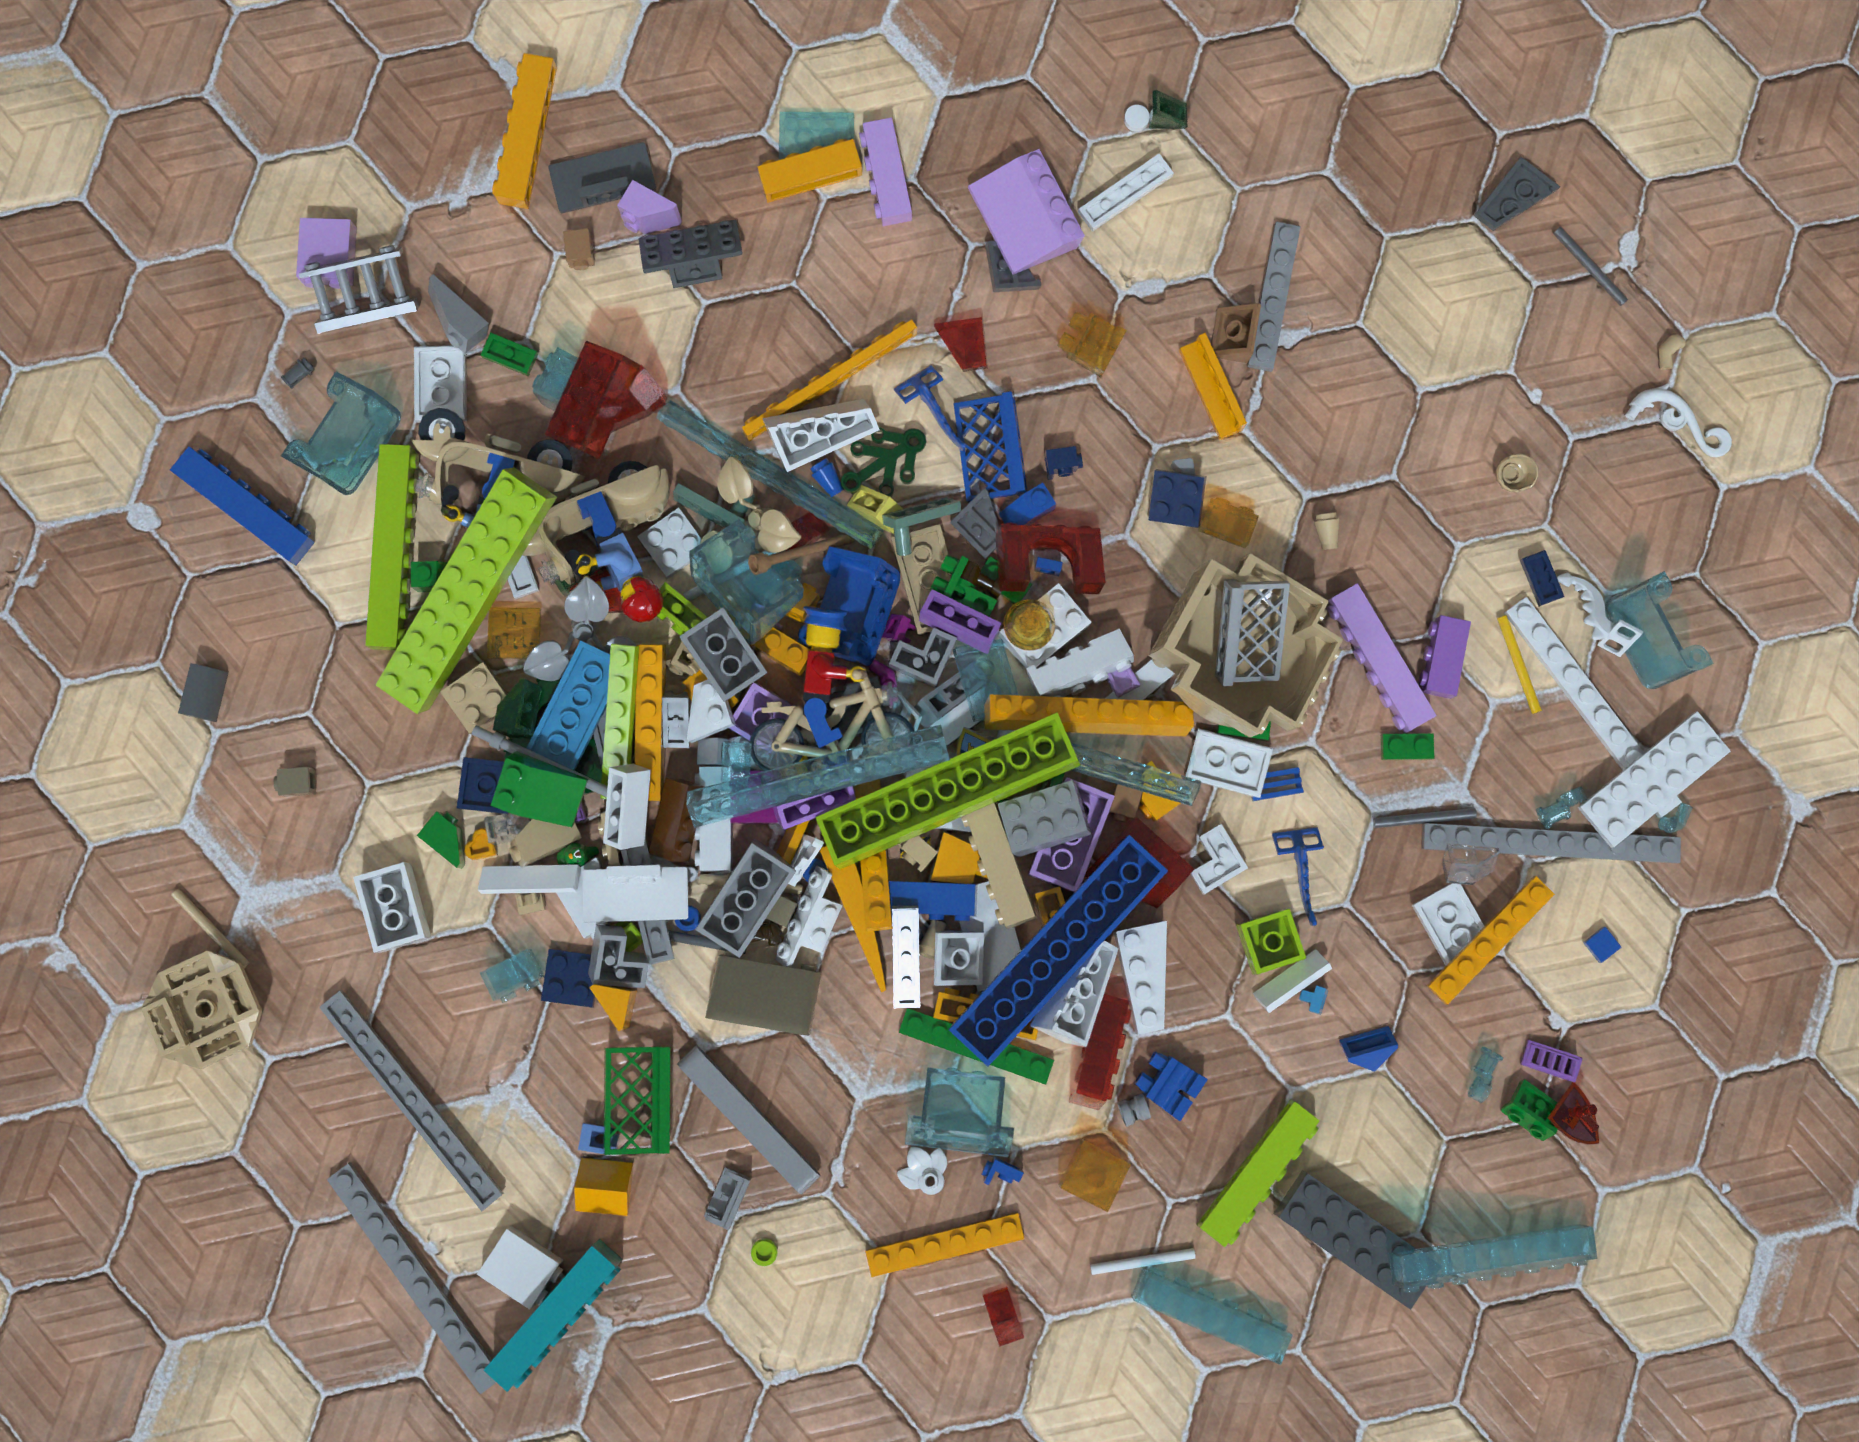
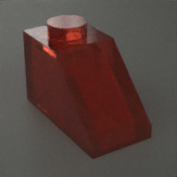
M814 510L808 512L791 523L794 529L801 535V539L787 550L815 543L830 530L829 526Z

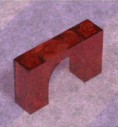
M1016 523L1000 525L995 536L1000 591L1025 592L1031 580L1029 552L1037 548L1047 547L1061 552L1070 562L1074 594H1099L1106 581L1100 528H1091L1090 526L1067 527L1065 525L1042 526L1041 524L1017 525Z

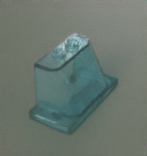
M927 1067L922 1115L908 1116L905 1145L1008 1157L1013 1141L1014 1128L1001 1126L1005 1077L987 1075L982 1071L969 1073L961 1072L957 1068H947L944 1070Z

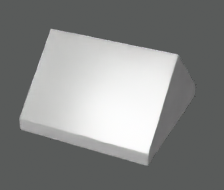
M944 930L935 933V986L983 985L984 932Z

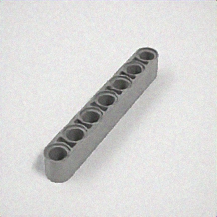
M696 1045L677 1063L691 1081L798 1193L802 1195L821 1176L810 1162L700 1047Z

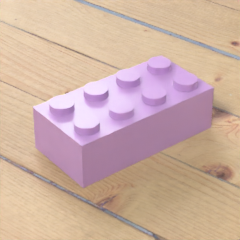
M1066 777L1063 783L1071 781L1073 779ZM1075 780L1073 781L1078 787L1091 835L1037 851L1028 872V876L1057 887L1060 886V888L1072 893L1081 886L1115 797Z

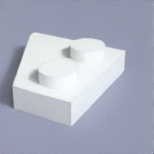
M805 834L803 835L790 864L797 871L788 884L795 887L797 882L800 881L804 872L823 846V841Z

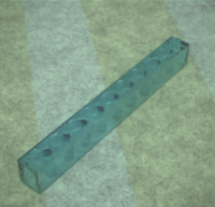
M940 724L687 792L686 805L693 826L696 828L949 761L950 757Z

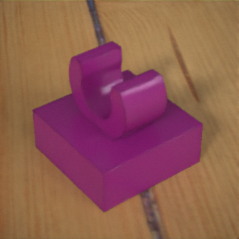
M891 614L882 638L892 642H899L900 640L904 643H910L911 640L905 637L907 629L915 631L916 627L910 624V618L904 615Z

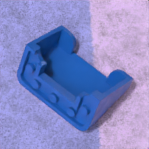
M829 546L827 554L823 558V567L830 576L820 608L848 611V614L844 617V623L848 631H841L839 646L832 649V653L836 657L869 666L875 659L900 584V572L882 558ZM805 623L799 630L797 642L811 648V646L806 644L807 623Z

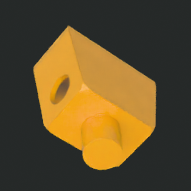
M943 833L931 881L973 884L975 875L988 877L987 874L982 876L977 863L980 859L978 850L973 851L971 844L948 833Z

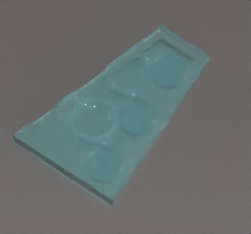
M780 112L779 160L785 159L791 153L802 154L809 152L811 148L816 146L827 147L833 145L834 142L840 139H854V113Z

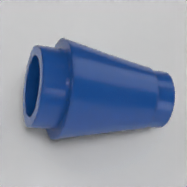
M827 458L810 468L813 473L811 476L830 497L844 490L833 462L830 463Z

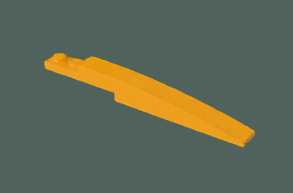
M789 753L793 762L797 755ZM802 756L799 763L795 766L801 783L816 779L815 774L809 775L806 768L810 764L807 756ZM827 846L820 849L821 855L828 871L832 873L831 878L882 993L886 991L879 949L875 932L866 931L863 888L856 864L854 863L839 869L834 865Z

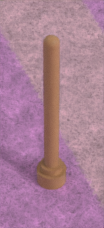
M848 533L772 555L759 552L749 556L748 565L754 575L767 572L771 565L828 550L829 546L839 547L853 543L855 535Z

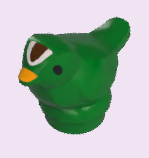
M572 843L557 853L558 865H579L582 867L590 858L599 853V849L596 846L588 847L580 843Z

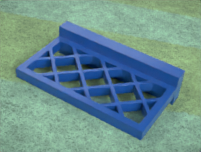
M1012 391L1004 392L999 396L953 403L958 437L964 442V437L970 429L981 436L973 448L964 442L966 448L970 451L967 456L966 449L965 451L960 450L967 503L977 496L971 494V485L977 478L987 485L985 489L988 492L990 489L995 491L989 493L990 499L1012 495L1021 496L1028 492L1016 402ZM999 403L1000 412L993 420L984 413V410L989 404ZM971 407L977 413L968 424L961 418L960 409ZM981 415L991 422L983 434L973 427ZM1000 418H1001L1002 425H1000V424L998 423V420H999ZM962 423H963L965 426H967V427L964 429V431H963ZM995 425L1003 430V437L997 444L986 437ZM984 439L994 446V449L987 458L976 451ZM1003 443L1005 444V450L1001 448ZM998 450L1003 452L1007 459L1001 468L990 462ZM973 454L984 461L976 473L969 469L967 464ZM987 464L998 471L990 483L979 476ZM1007 466H1008V474L1004 472V470L1007 468ZM969 473L973 475L971 479H969ZM1001 474L1009 479L1010 489L1000 491L993 486Z

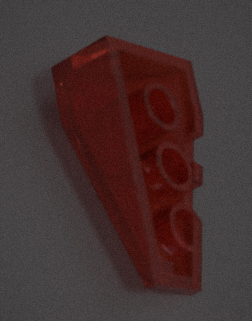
M642 364L616 387L619 392L614 398L605 399L599 409L600 413L597 416H590L569 438L575 448L644 419L653 412L656 414L665 407V401L668 400L665 392Z

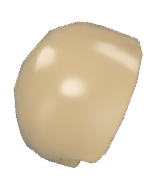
M1525 454L1507 456L1500 461L1496 468V480L1502 489L1509 492H1521L1530 489L1539 477L1538 465L1533 458Z

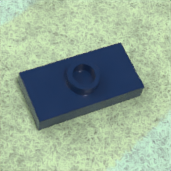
M1546 550L1520 560L1539 607L1565 597Z

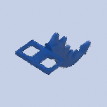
M932 365L894 388L896 394L905 404L920 395L921 400L928 406L948 438L961 451H965L966 445L955 435L930 391V388L943 381L942 376ZM930 372L937 376L929 383H924L921 380L922 377ZM910 385L916 389L906 397L900 393V391Z
M1318 827L1272 833L1277 855L1295 853L1294 859L1297 864L1303 907L1310 925L1316 926L1317 920L1310 903L1307 851L1324 848ZM1315 834L1319 843L1305 845L1302 836ZM1289 837L1292 840L1293 847L1279 848L1277 839Z

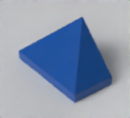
M1389 1026L1339 1040L1348 1062L1374 1072L1398 1049V1043Z

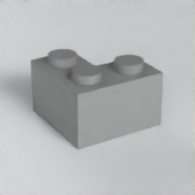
M933 628L924 650L899 640L889 662V668L936 688L955 647L957 638Z
M596 924L588 972L593 985L645 988L649 963L644 953L625 952L627 935L622 926Z

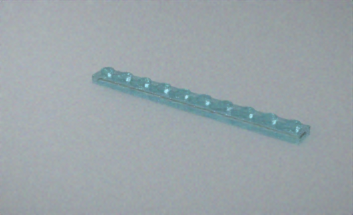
M670 400L658 411L656 419L663 422L667 427L673 428L686 436L687 439L696 442L710 453L719 456L725 461L730 457H735L744 465L753 479L762 482L774 492L780 493L793 501L794 504L813 513L817 518L823 519L836 527L840 532L851 536L860 544L872 549L882 537L884 529L790 472H787Z

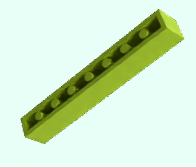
M379 444L365 646L373 650H396L407 632L404 629V619H407L409 615L406 594H409L411 587L407 574L412 562L409 545L414 540L411 518H415L416 513L415 504L412 501L413 493L416 494L417 479L414 478V471L419 466L418 453L410 445Z

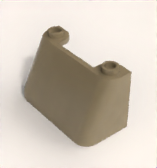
M725 951L724 956H718L705 1018L809 1036L812 1030L822 972H816L817 966L801 964V969L740 959L733 953Z

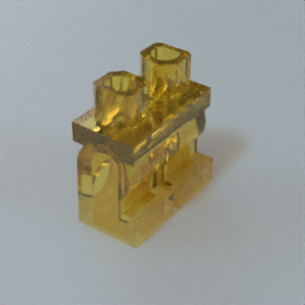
M1075 311L1068 326L1080 333L1075 338L1064 332L1057 346L1068 353L1066 358L1071 361L1074 360L1077 364L1101 378L1127 330L1120 326L1115 327L1107 321L1098 318L1093 313L1086 316Z

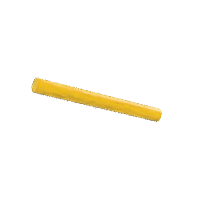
M1507 615L1497 618L1531 713L1540 712L1542 709Z

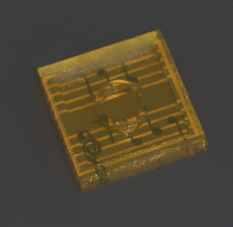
M491 607L488 615L487 658L526 659L532 649L540 644L541 609Z

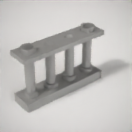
M394 245L379 248L380 252L322 266H320L319 262L304 265L305 269L299 273L300 279L305 277L311 278L322 313L319 315L320 319L314 323L317 333L418 310L417 297L409 298V295H406L395 257L402 255V247L395 249ZM385 260L396 298H394L395 302L385 304L384 300H381L370 265L372 262ZM358 265L361 267L371 300L370 308L361 310L359 306H356L345 268ZM335 271L347 308L344 310L345 313L335 315V312L331 311L320 274Z

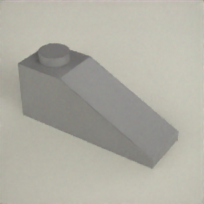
M434 274L431 275L428 293L445 335L455 348H459L466 354L487 337L489 323Z
M972 662L927 694L914 706L922 716L920 724L926 731L933 723L989 682V679L975 662Z

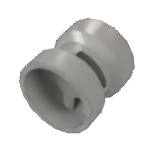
M1142 1093L1134 1096L1132 1100L1127 1101L1124 1099L1117 1102L1126 1127L1133 1125L1139 1119L1144 1121L1151 1118Z

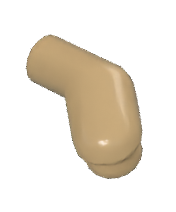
M1678 334L1671 335L1660 345V370L1673 368L1672 354L1680 348L1683 349L1686 343L1682 336Z

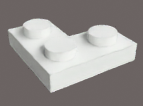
M1222 824L1198 837L1211 858L1210 861L1190 872L1203 895L1248 869Z

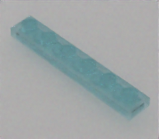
M1071 743L1081 765L1071 769L1072 771L1189 806L1193 805L1201 788L1200 780Z

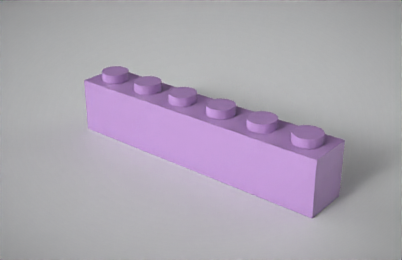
M1358 583L1331 598L1328 602L1327 611L1333 620L1337 619L1340 624V633L1346 642L1350 641L1352 644L1355 659L1359 664L1363 663L1368 671L1366 673L1367 679L1372 686L1376 685L1381 693L1379 698L1386 708L1389 707L1393 713L1392 720L1399 730H1403L1404 733H1407L1437 716Z

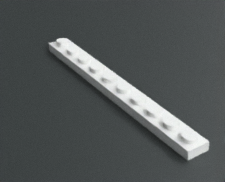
M1525 597L1504 612L1619 767L1624 770L1644 754V751L1529 599ZM1676 796L1655 814L1658 818H1661L1682 802Z

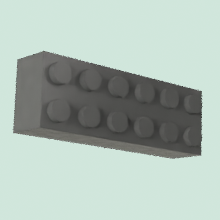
M1303 1170L1273 1213L1410 1310L1440 1266Z

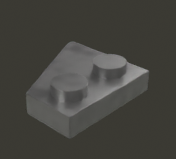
M984 488L950 523L986 559L1004 540L989 493Z

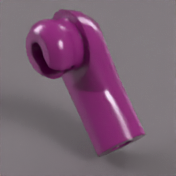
M874 659L868 670L880 677L882 690L887 689V695L894 693L897 689L895 671Z

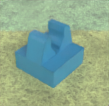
M1316 986L1314 993L1302 990L1299 1000L1310 1003L1309 1011L1321 1015L1329 990L1320 986Z

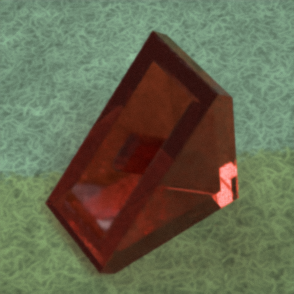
M1008 1287L984 1294L983 1298L999 1347L1023 1339L1024 1335Z

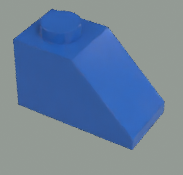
M1041 483L1021 495L998 515L1012 536L1054 511L1056 502L1044 483Z

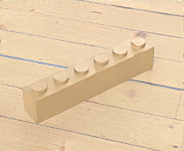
M996 802L961 817L964 826H969L972 832V836L968 838L973 851L978 850L981 860L977 861L980 872L982 876L987 874L990 884L986 885L989 897L997 902L999 909L995 910V914L999 924H1004L1007 929L1038 919L1016 857L1011 852Z

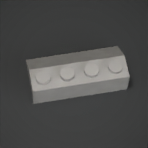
M754 838L699 922L696 931L740 958L797 870L777 852Z

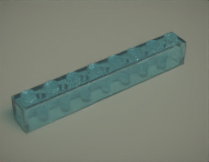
M1581 1224L1389 1253L1392 1285L1403 1288V1292L1420 1291V1286L1427 1285L1431 1289L1442 1288L1446 1282H1452L1454 1285L1467 1284L1468 1279L1476 1278L1477 1281L1492 1280V1275L1500 1274L1501 1277H1513L1517 1275L1516 1271L1523 1270L1524 1273H1538L1542 1267H1548L1550 1270L1563 1269L1564 1264L1571 1263L1572 1266H1583L1588 1264L1587 1260L1598 1259L1594 1229L1592 1226Z

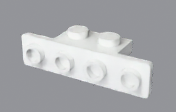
M816 866L814 872L810 875L809 884L798 902V908L788 925L784 940L777 949L775 960L785 967H792L801 946L822 953L843 906L836 901L823 897L832 873L820 866Z

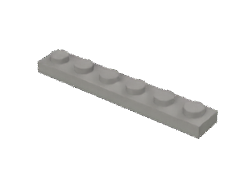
M1276 222L1274 225L1259 303L1261 309L1254 351L1247 365L1249 368L1272 372L1274 369L1301 226Z

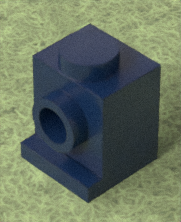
M1076 446L1045 450L1044 459L1048 480H1053L1054 474H1058L1059 477H1068L1073 475V472H1076L1077 469L1083 468L1082 455L1077 453Z

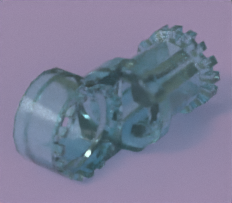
M1582 786L1560 795V798L1556 799V803L1545 808L1539 807L1536 809L1537 816H1540L1538 819H1542L1540 822L1546 829L1551 828L1552 824L1562 819H1570L1571 812L1569 808L1575 806L1574 804L1577 805L1578 802L1581 803L1582 800L1588 799Z
M1483 1046L1480 1058L1476 1065L1470 1069L1478 1075L1473 1081L1474 1083L1471 1084L1473 1087L1469 1088L1471 1091H1468V1096L1479 1103H1483L1490 1094L1493 1085L1491 1082L1493 1079L1492 1073L1498 1062L1504 1058L1496 1052L1492 1054V1050Z

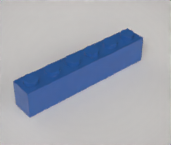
M188 446L171 467L170 471L286 560L297 566L315 543L308 537L311 532L300 524L296 527L289 522L291 517L281 509H278L276 512L271 509L269 505L272 502L260 493L255 497L249 492L252 488L240 478L235 481L229 477L232 472L220 463L217 466L210 462L212 457L201 448L195 451Z

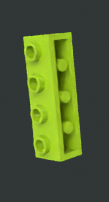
M665 582L659 588L663 598V608L657 617L662 621L665 618L673 623L671 628L680 636L708 618L668 583Z

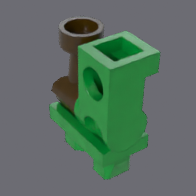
M946 555L940 569L952 576L949 582L936 576L929 590H935L990 617L997 602L996 599L1000 596L1006 581L999 577L994 581L981 573L977 563L969 561L964 556L959 560ZM979 585L989 589L990 596L976 590V586Z

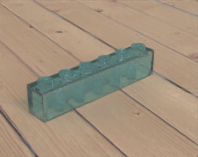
M1151 1266L1150 1270L1143 1267L1131 1296L1135 1302L1281 1365L1293 1336L1286 1330L1288 1325L1275 1319L1270 1323L1263 1320V1314L1249 1308L1245 1312L1238 1309L1239 1304L1230 1299L1224 1298L1222 1302L1213 1298L1214 1293L1200 1287L1199 1291L1189 1287L1190 1283L1184 1279L1175 1277L1174 1280L1165 1277L1166 1272Z

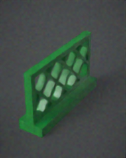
M670 1047L605 1048L604 1155L670 1154ZM651 1052V1064L643 1070L634 1060L641 1053ZM611 1053H622L628 1059L619 1071L611 1065ZM627 1053L635 1054L632 1057H630ZM631 1063L641 1073L632 1084L621 1075ZM611 1070L615 1073V1075L612 1078ZM619 1077L628 1088L617 1098L611 1092V1084ZM643 1077L651 1083V1090L644 1097L634 1088ZM632 1090L641 1100L630 1111L621 1100ZM650 1096H651V1104L647 1101V1099H648ZM643 1103L651 1109V1116L644 1124L634 1115ZM617 1104L628 1113L618 1125L611 1119V1110ZM630 1117L641 1126L631 1137L621 1129L622 1125ZM650 1123H651V1131L647 1128V1126H648ZM612 1124L615 1128L610 1132ZM643 1130L651 1136L650 1147L640 1148L633 1141ZM619 1131L627 1139V1142L621 1148L610 1149V1138ZM630 1144H632L635 1148H627V1147H628Z

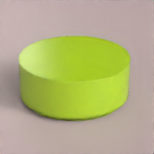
M767 1238L756 1241L751 1249L753 1261L760 1266L771 1265L778 1254L776 1244Z

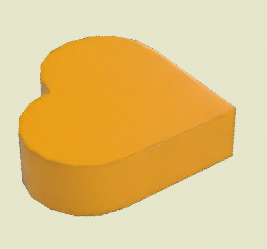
M485 828L477 829L472 836V841H469L465 846L466 856L472 860L497 856L493 833Z

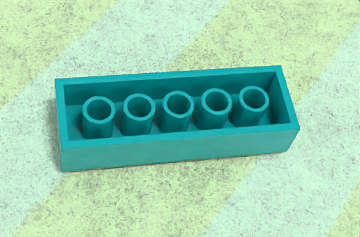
M601 1239L596 1241L483 1371L506 1392L512 1386L518 1389L533 1372L529 1367L532 1365L536 1368L551 1351L547 1346L550 1344L554 1347L567 1333L568 1329L565 1327L567 1323L572 1327L586 1311L583 1305L586 1303L590 1306L604 1290L601 1284L604 1282L608 1285L621 1271L618 1265L623 1259Z

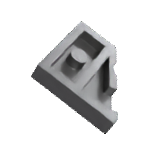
M988 241L985 248L993 292L1040 289V280H1036L1029 269L1012 275L996 241Z

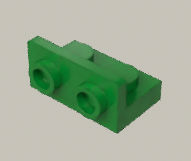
M1526 1079L1520 1081L1510 1102L1502 1107L1501 1112L1507 1115L1512 1122L1518 1123L1529 1131L1533 1137L1541 1141L1550 1138L1558 1131L1548 1119L1557 1102Z

